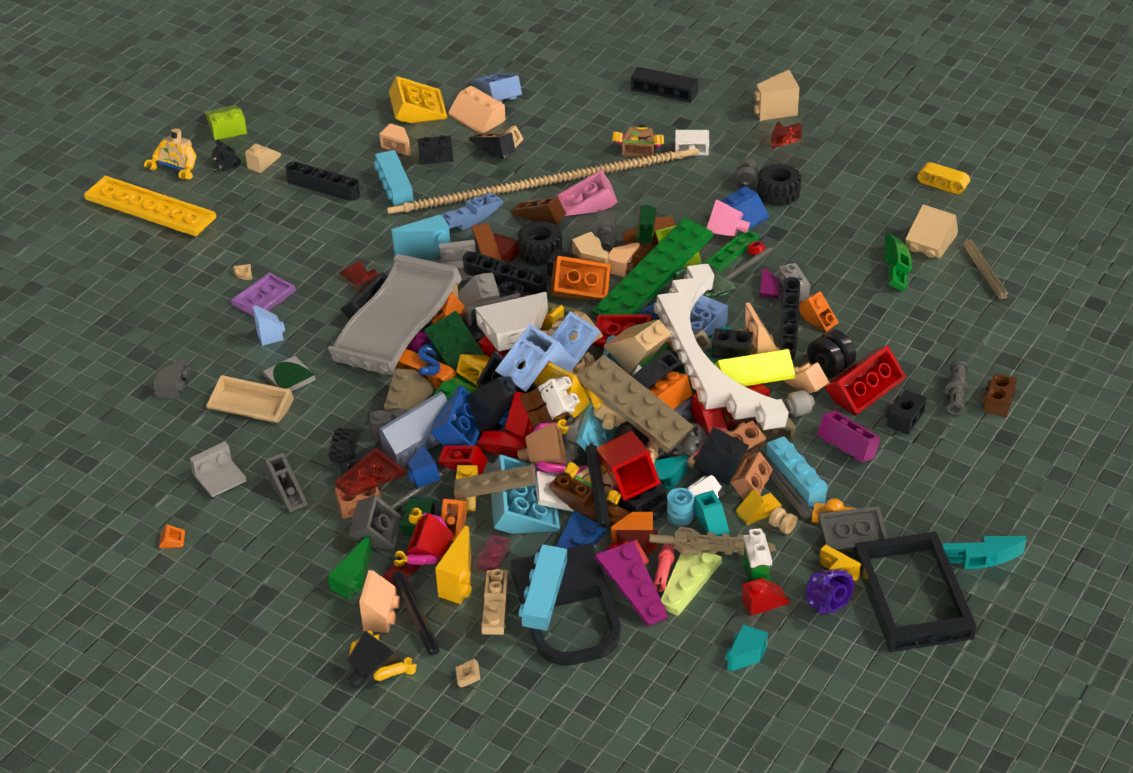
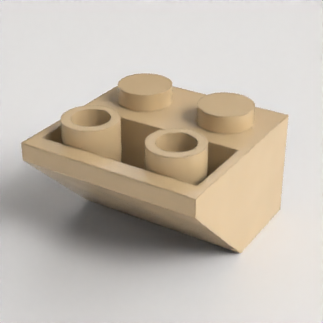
M592 231L572 239V254L576 259L608 264V260H610L609 254L606 250H603L599 238L595 237Z

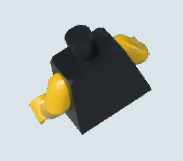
M365 630L361 638L351 643L347 662L355 671L348 680L356 687L365 678L377 684L379 681L401 673L414 674L417 664L412 665L410 657L405 658L404 663L401 662L402 660L393 650L379 641V634L373 636L372 631Z

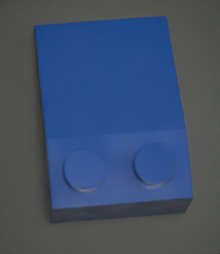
M462 385L457 387L436 417L430 432L444 446H475L479 435L466 396L470 393Z

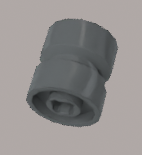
M751 158L741 159L737 163L735 183L740 189L744 186L753 189L757 184L758 164Z

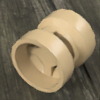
M777 507L769 517V524L775 528L779 527L780 531L785 534H790L795 528L798 518L791 513L787 514L785 509Z

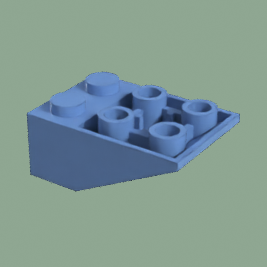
M702 295L690 313L692 331L695 332L703 329L708 336L714 334L715 328H720L727 323L728 305Z

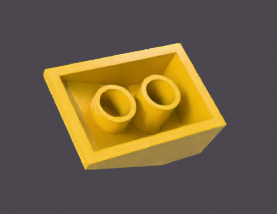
M466 525L435 568L438 597L460 605L465 597H469L472 590L469 527Z

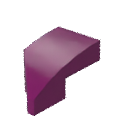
M763 268L760 297L778 298L780 279Z

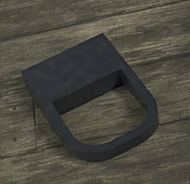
M592 543L565 548L567 549V563L554 607L598 597L610 626L611 635L600 645L572 652H563L549 646L540 629L528 627L538 653L545 660L557 665H576L603 658L614 651L620 640V620L600 564L594 558L596 553ZM535 555L510 561L511 576L520 604H525L526 601L524 599V592L526 586L530 587L531 584L529 576L531 569L536 567L534 564Z

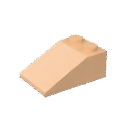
M746 303L744 331L753 332L752 348L755 354L780 351L779 347L774 344L773 336L769 335L751 304Z

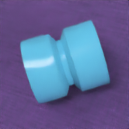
M675 488L667 495V520L674 526L684 527L693 520L694 495L690 490Z

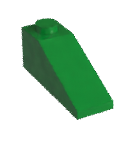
M366 536L328 575L330 590L349 600L359 593L363 587L372 552L369 537Z

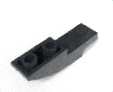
M668 350L650 361L632 377L649 390L657 382L666 378L669 373L678 372L684 366L679 361L678 354L675 351L671 352Z

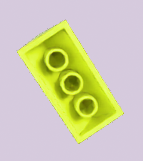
M789 349L718 360L714 364L724 374L743 386L796 377Z

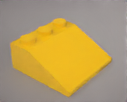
M396 76L389 90L395 119L408 123L447 119L440 89Z

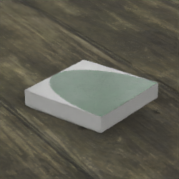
M296 356L263 371V376L273 386L289 389L291 392L315 381V375Z

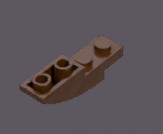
M559 473L549 485L552 492L572 510L597 522L592 488ZM606 501L610 521L609 526H613L629 514V511Z

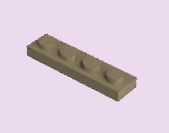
M533 465L455 479L454 496L457 500L535 485V468Z

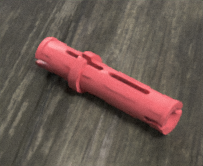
M663 543L662 551L658 555L659 563L653 584L656 591L658 585H660L659 592H663L666 589L669 570L674 562L675 549H673V544Z

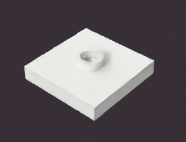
M537 471L535 474L537 504L573 512L574 510L559 499L549 488V485L557 475Z

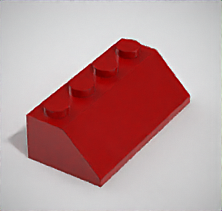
M886 345L868 353L827 383L825 388L834 403L853 415H858L907 377L891 349Z

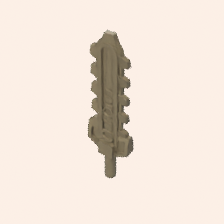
M680 527L676 532L674 531L673 536L649 534L648 542L673 544V549H677L682 555H698L702 550H708L710 554L723 551L725 555H732V552L739 553L740 556H744V535L738 534V537H730L729 534L725 533L722 536H715L711 532H708L707 535H700L695 529ZM767 542L770 553L775 552V544Z

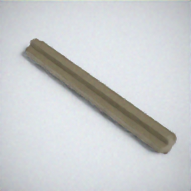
M965 240L964 248L998 299H1006L1008 292L973 240Z

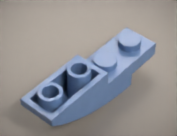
M488 193L487 195L467 200L465 207L448 211L441 215L449 225V229L457 227L462 231L489 217L503 204V200L497 197L496 194Z

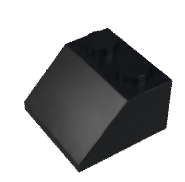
M713 427L700 450L693 468L708 476L713 475L717 481L729 486L749 445Z

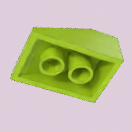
M233 105L204 112L215 141L217 139L247 134L245 117L238 106Z

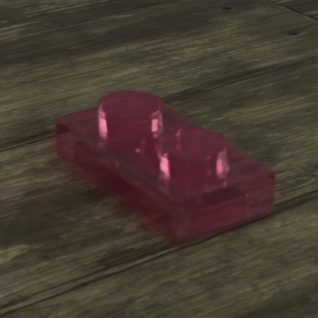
M490 535L477 563V570L487 572V570L500 569L511 545V540L505 537Z

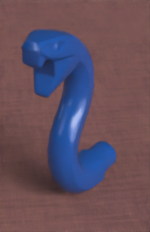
M431 343L425 344L418 350L419 358L431 365L420 367V375L433 376L440 371L438 361L428 356H436L437 354Z

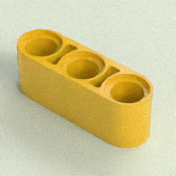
M932 162L926 163L917 175L921 183L955 194H961L970 183L968 174Z

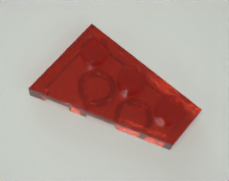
M374 448L336 481L335 487L351 498L404 476L406 470L379 449Z

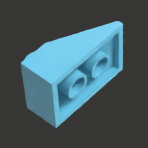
M441 214L391 229L394 257L400 254L419 259H436L440 257L439 244L450 243L449 225Z

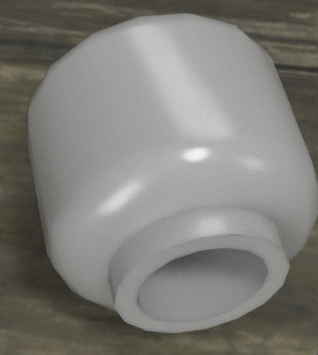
M799 390L789 393L784 400V405L789 412L788 414H791L793 417H800L812 411L814 398L807 391Z

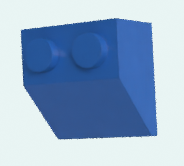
M746 186L720 200L743 213L741 220L750 223L749 230L769 218V214L759 195Z

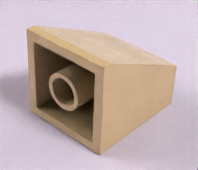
M790 70L757 84L756 91L754 92L756 105H754L753 109L754 114L758 116L760 121L798 115L799 86Z
M922 205L905 239L908 249L913 252L924 253L931 258L936 257L940 259L958 234L956 215Z
M658 319L627 328L606 343L604 348L628 374H631L637 365L641 366L654 357L672 333Z

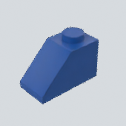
M420 447L408 462L410 471H407L410 482H415L418 488L441 480L436 463L426 447Z

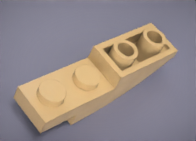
M487 570L482 634L504 635L507 612L508 570Z

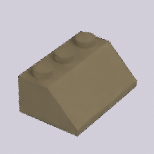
M395 368L384 404V411L413 409L433 396L434 385L415 370Z

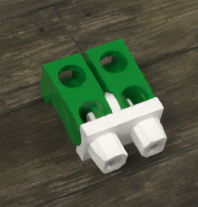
M760 528L750 529L749 535H744L743 565L747 580L751 582L763 578L771 582L769 573L772 558L765 533Z

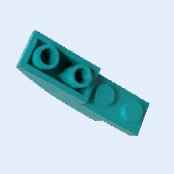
M984 536L981 543H943L942 546L949 563H963L964 569H978L999 565L1023 554L1026 536Z

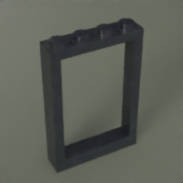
M936 531L855 543L853 558L861 563L860 576L890 653L974 640L976 623ZM931 549L960 618L896 627L870 558Z

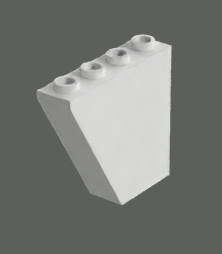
M543 292L475 308L477 325L498 351L511 349L529 324L540 330L548 312L547 293Z

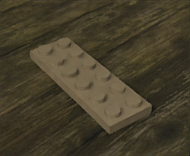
M606 355L600 357L578 376V380L582 385L666 453H669L693 431L694 426Z

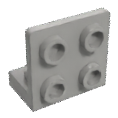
M474 240L439 244L440 263L456 266L462 278L461 281L471 280L474 277L466 274L463 270V255L466 252H475Z
M225 441L190 458L194 477L211 497H215L247 481L246 476L231 460L229 445Z

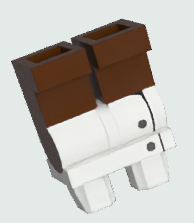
M569 377L549 379L535 390L520 396L526 412H530L527 415L534 429L540 423H557L560 419L575 411L574 407L580 401L575 393L567 394L566 389L572 386Z

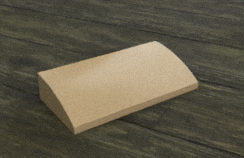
M221 375L206 407L278 423L288 411L294 397L289 389Z

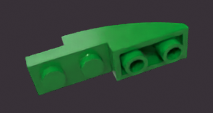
M887 232L885 234L884 261L889 263L888 284L900 291H904L907 288V274L912 271L910 251L902 240Z

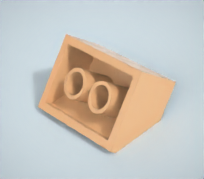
M469 86L459 92L448 115L478 133H485L505 121V104L475 87Z

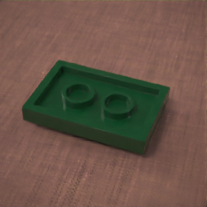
M457 311L452 312L424 329L426 336L445 365L453 368L455 372L460 354L485 355Z

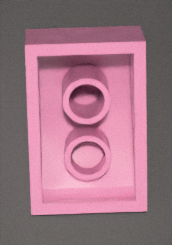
M602 170L557 195L566 212L565 216L598 212L599 210L611 208L618 203L612 185Z

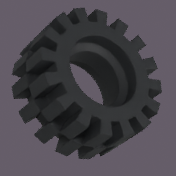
M341 427L334 431L332 441H330L331 446L329 447V459L331 462L342 464L353 459V455L356 453L355 448H357L356 443L358 442L356 431Z

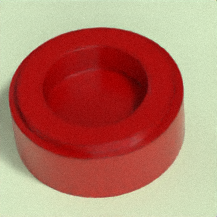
M756 241L747 246L749 255L759 254L766 249L762 241Z

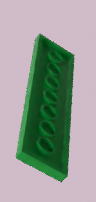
M684 217L592 310L593 315L596 317L598 315H637L713 237V231Z

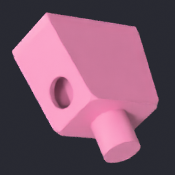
M716 200L707 229L713 231V234L736 237L738 230L747 233L750 223L741 220L742 212Z

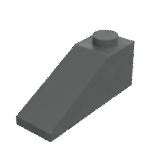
M284 452L265 459L263 469L289 514L307 507L308 503Z

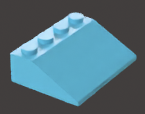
M499 455L489 471L491 473L532 464ZM534 466V468H535V474H536L537 471L545 472V471H542V470H538V468H536V467ZM536 485L491 493L494 529L511 534L559 531L558 508L537 504Z

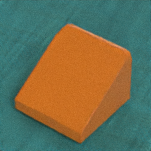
M166 524L160 534L159 548L183 547L185 530Z

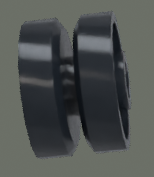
M836 329L828 330L821 337L812 341L807 348L810 363L818 362L826 378H834L850 367L856 360V350L852 341L846 334Z

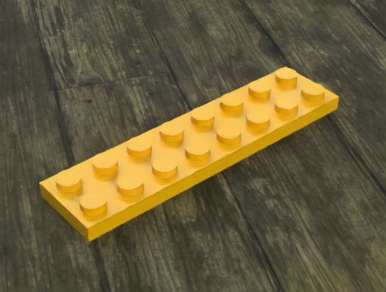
M104 176L84 193L86 200L193 236L199 235L216 218V212L108 176Z

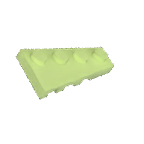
M702 550L698 555L680 554L661 598L665 610L679 616L720 566L722 557L710 554L707 550Z

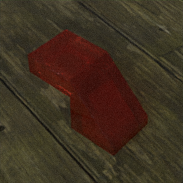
M361 261L340 272L341 276L357 287L378 275L375 269L367 272Z

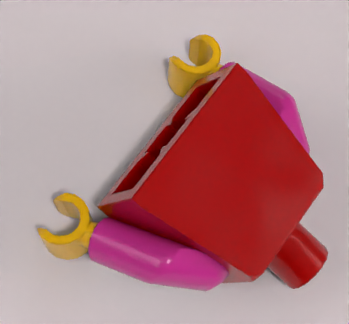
M419 508L412 509L413 515H409V521L416 524L406 551L408 556H405V553L402 551L395 553V557L402 558V560H394V565L397 567L403 566L405 562L412 565L435 564L441 561L451 547L453 532L448 529L440 516L430 513L421 514Z

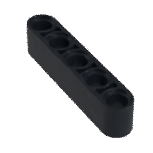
M289 162L285 165L287 182L349 201H355L360 198L359 181L355 178L299 162Z
M472 251L466 252L463 255V270L468 275L475 276L483 273H493L496 283L501 284L511 280L518 281L523 285L524 292L530 294L543 293L547 290V277L542 272Z
M788 277L784 280L782 289L779 349H789L793 361L796 355L798 339L800 281L795 277Z

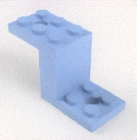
M571 311L551 337L529 324L495 371L503 377L511 376L515 385L526 392L548 361L571 373L599 335L600 330ZM574 333H578V337L575 340L571 341V335ZM525 361V367L518 369L519 364Z

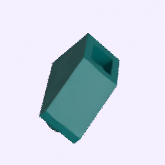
M687 455L655 460L654 466L660 483L666 487V490L674 489L687 473Z
M711 490L694 495V514L706 534L708 532L714 533L715 536H722L723 533L730 534L722 503L715 492Z
M743 625L740 632H736L734 635L732 648L727 649L725 660L728 661L727 670L734 671L759 663L767 648L768 632Z

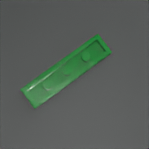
M750 230L747 233H739L703 264H709L712 272L718 275L745 253L749 244L759 241L760 235Z

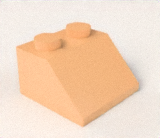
M368 570L359 602L363 631L389 633L390 626L395 623L394 611L399 608L400 597L396 595V587L373 570Z

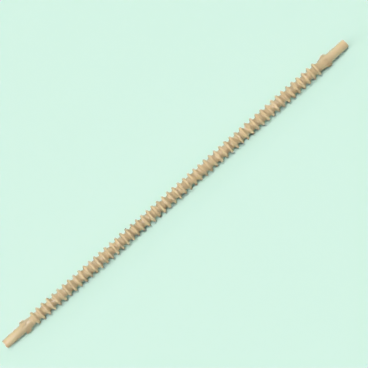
M698 148L683 151L680 149L675 152L670 151L669 153H660V155H651V157L647 155L646 158L642 156L641 159L637 157V160L633 158L632 161L628 159L627 162L623 160V162L618 161V163L604 164V166L600 164L599 167L597 165L595 168L591 166L590 169L586 167L585 170L581 168L580 171L576 169L575 172L572 170L571 172L567 171V173L562 172V174L548 175V177L544 175L543 178L539 176L538 179L534 177L533 180L529 178L528 181L524 179L523 182L520 180L519 182L515 181V183L510 182V184L505 183V185L491 186V188L487 186L486 189L482 187L481 190L477 188L476 191L472 189L471 192L467 190L466 193L462 191L461 194L457 192L456 195L453 193L452 195H443V197L423 199V201L419 199L418 202L414 200V203L405 202L403 205L388 207L387 212L388 214L404 211L407 213L414 209L417 211L418 208L420 210L423 207L427 209L428 206L432 208V206L447 205V203L461 202V200L465 202L466 199L471 200V198L481 197L488 193H497L499 195L500 193L504 194V192L509 193V191L514 192V190L528 189V187L532 189L533 186L537 188L538 185L541 187L543 184L547 186L548 183L552 185V182L556 184L557 181L561 183V181H571V179H580V177H590V175L600 170L608 174L609 171L613 173V171L627 170V168L632 169V167L636 168L637 166L640 168L641 165L645 167L646 164L650 166L651 163L654 165L655 162L659 164L660 161L664 163V161L669 162V160L673 161L674 159L698 155L699 150Z

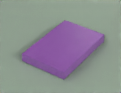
M269 272L231 299V303L233 306L254 317L253 306L269 311L294 293L296 289L294 285Z

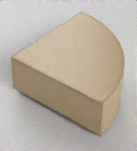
M251 264L233 266L235 276L243 280H253Z

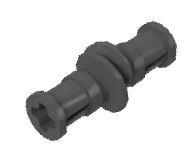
M957 360L950 365L952 375L947 380L944 390L945 394L949 396L947 411L952 415H959L964 412L963 400L965 394L970 390V385L966 382L965 376L968 365L964 361Z

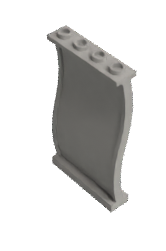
M397 254L394 257L395 264L381 288L349 320L338 336L334 346L328 347L332 359L337 363H345L352 367H360L368 371L372 370L383 375L393 376L395 367L408 344L441 309L455 284L459 285L462 278L457 267Z

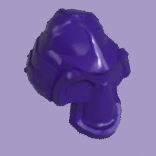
M830 569L817 571L807 581V603L819 613H833L848 604L853 595L855 585L853 577L846 570Z

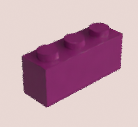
M837 411L823 414L817 433L825 442L837 446L840 451L852 455L859 462L875 458L881 439L878 435Z

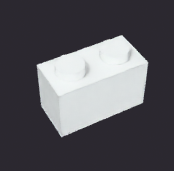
M675 130V151L698 148V155H709V130Z

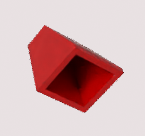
M633 431L596 448L603 467L618 492L621 493L624 501L661 484L649 450Z

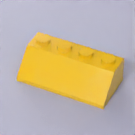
M548 361L533 382L540 386L549 379L569 377L572 386L566 389L567 394L575 393L580 401L574 407L575 411L568 414L575 418L591 402L576 375Z

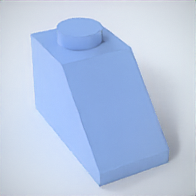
M253 306L257 335L262 346L284 340L283 332H285V327L282 321L279 322L277 315L258 306Z

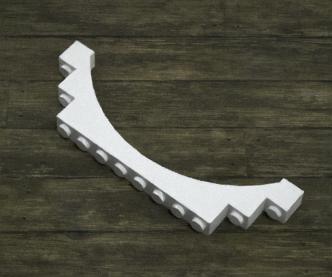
M709 264L687 266L684 279L673 280L668 294L657 295L654 311L658 314L660 321L672 333L669 338L672 342L673 350L677 352L679 361L683 364L685 373L691 380L692 388L698 394L699 401L702 402L705 410L727 407L734 420L756 417L763 430L785 427L789 412L782 399L776 400L764 396L734 381L708 359L696 342L691 328L690 313L698 299L707 290H712L714 274Z

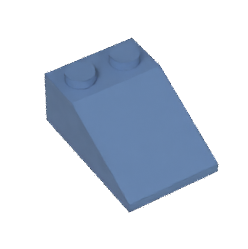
M497 73L471 80V84L476 89L499 102H503L502 99L506 98L508 100L516 99L517 95L522 94L518 75Z

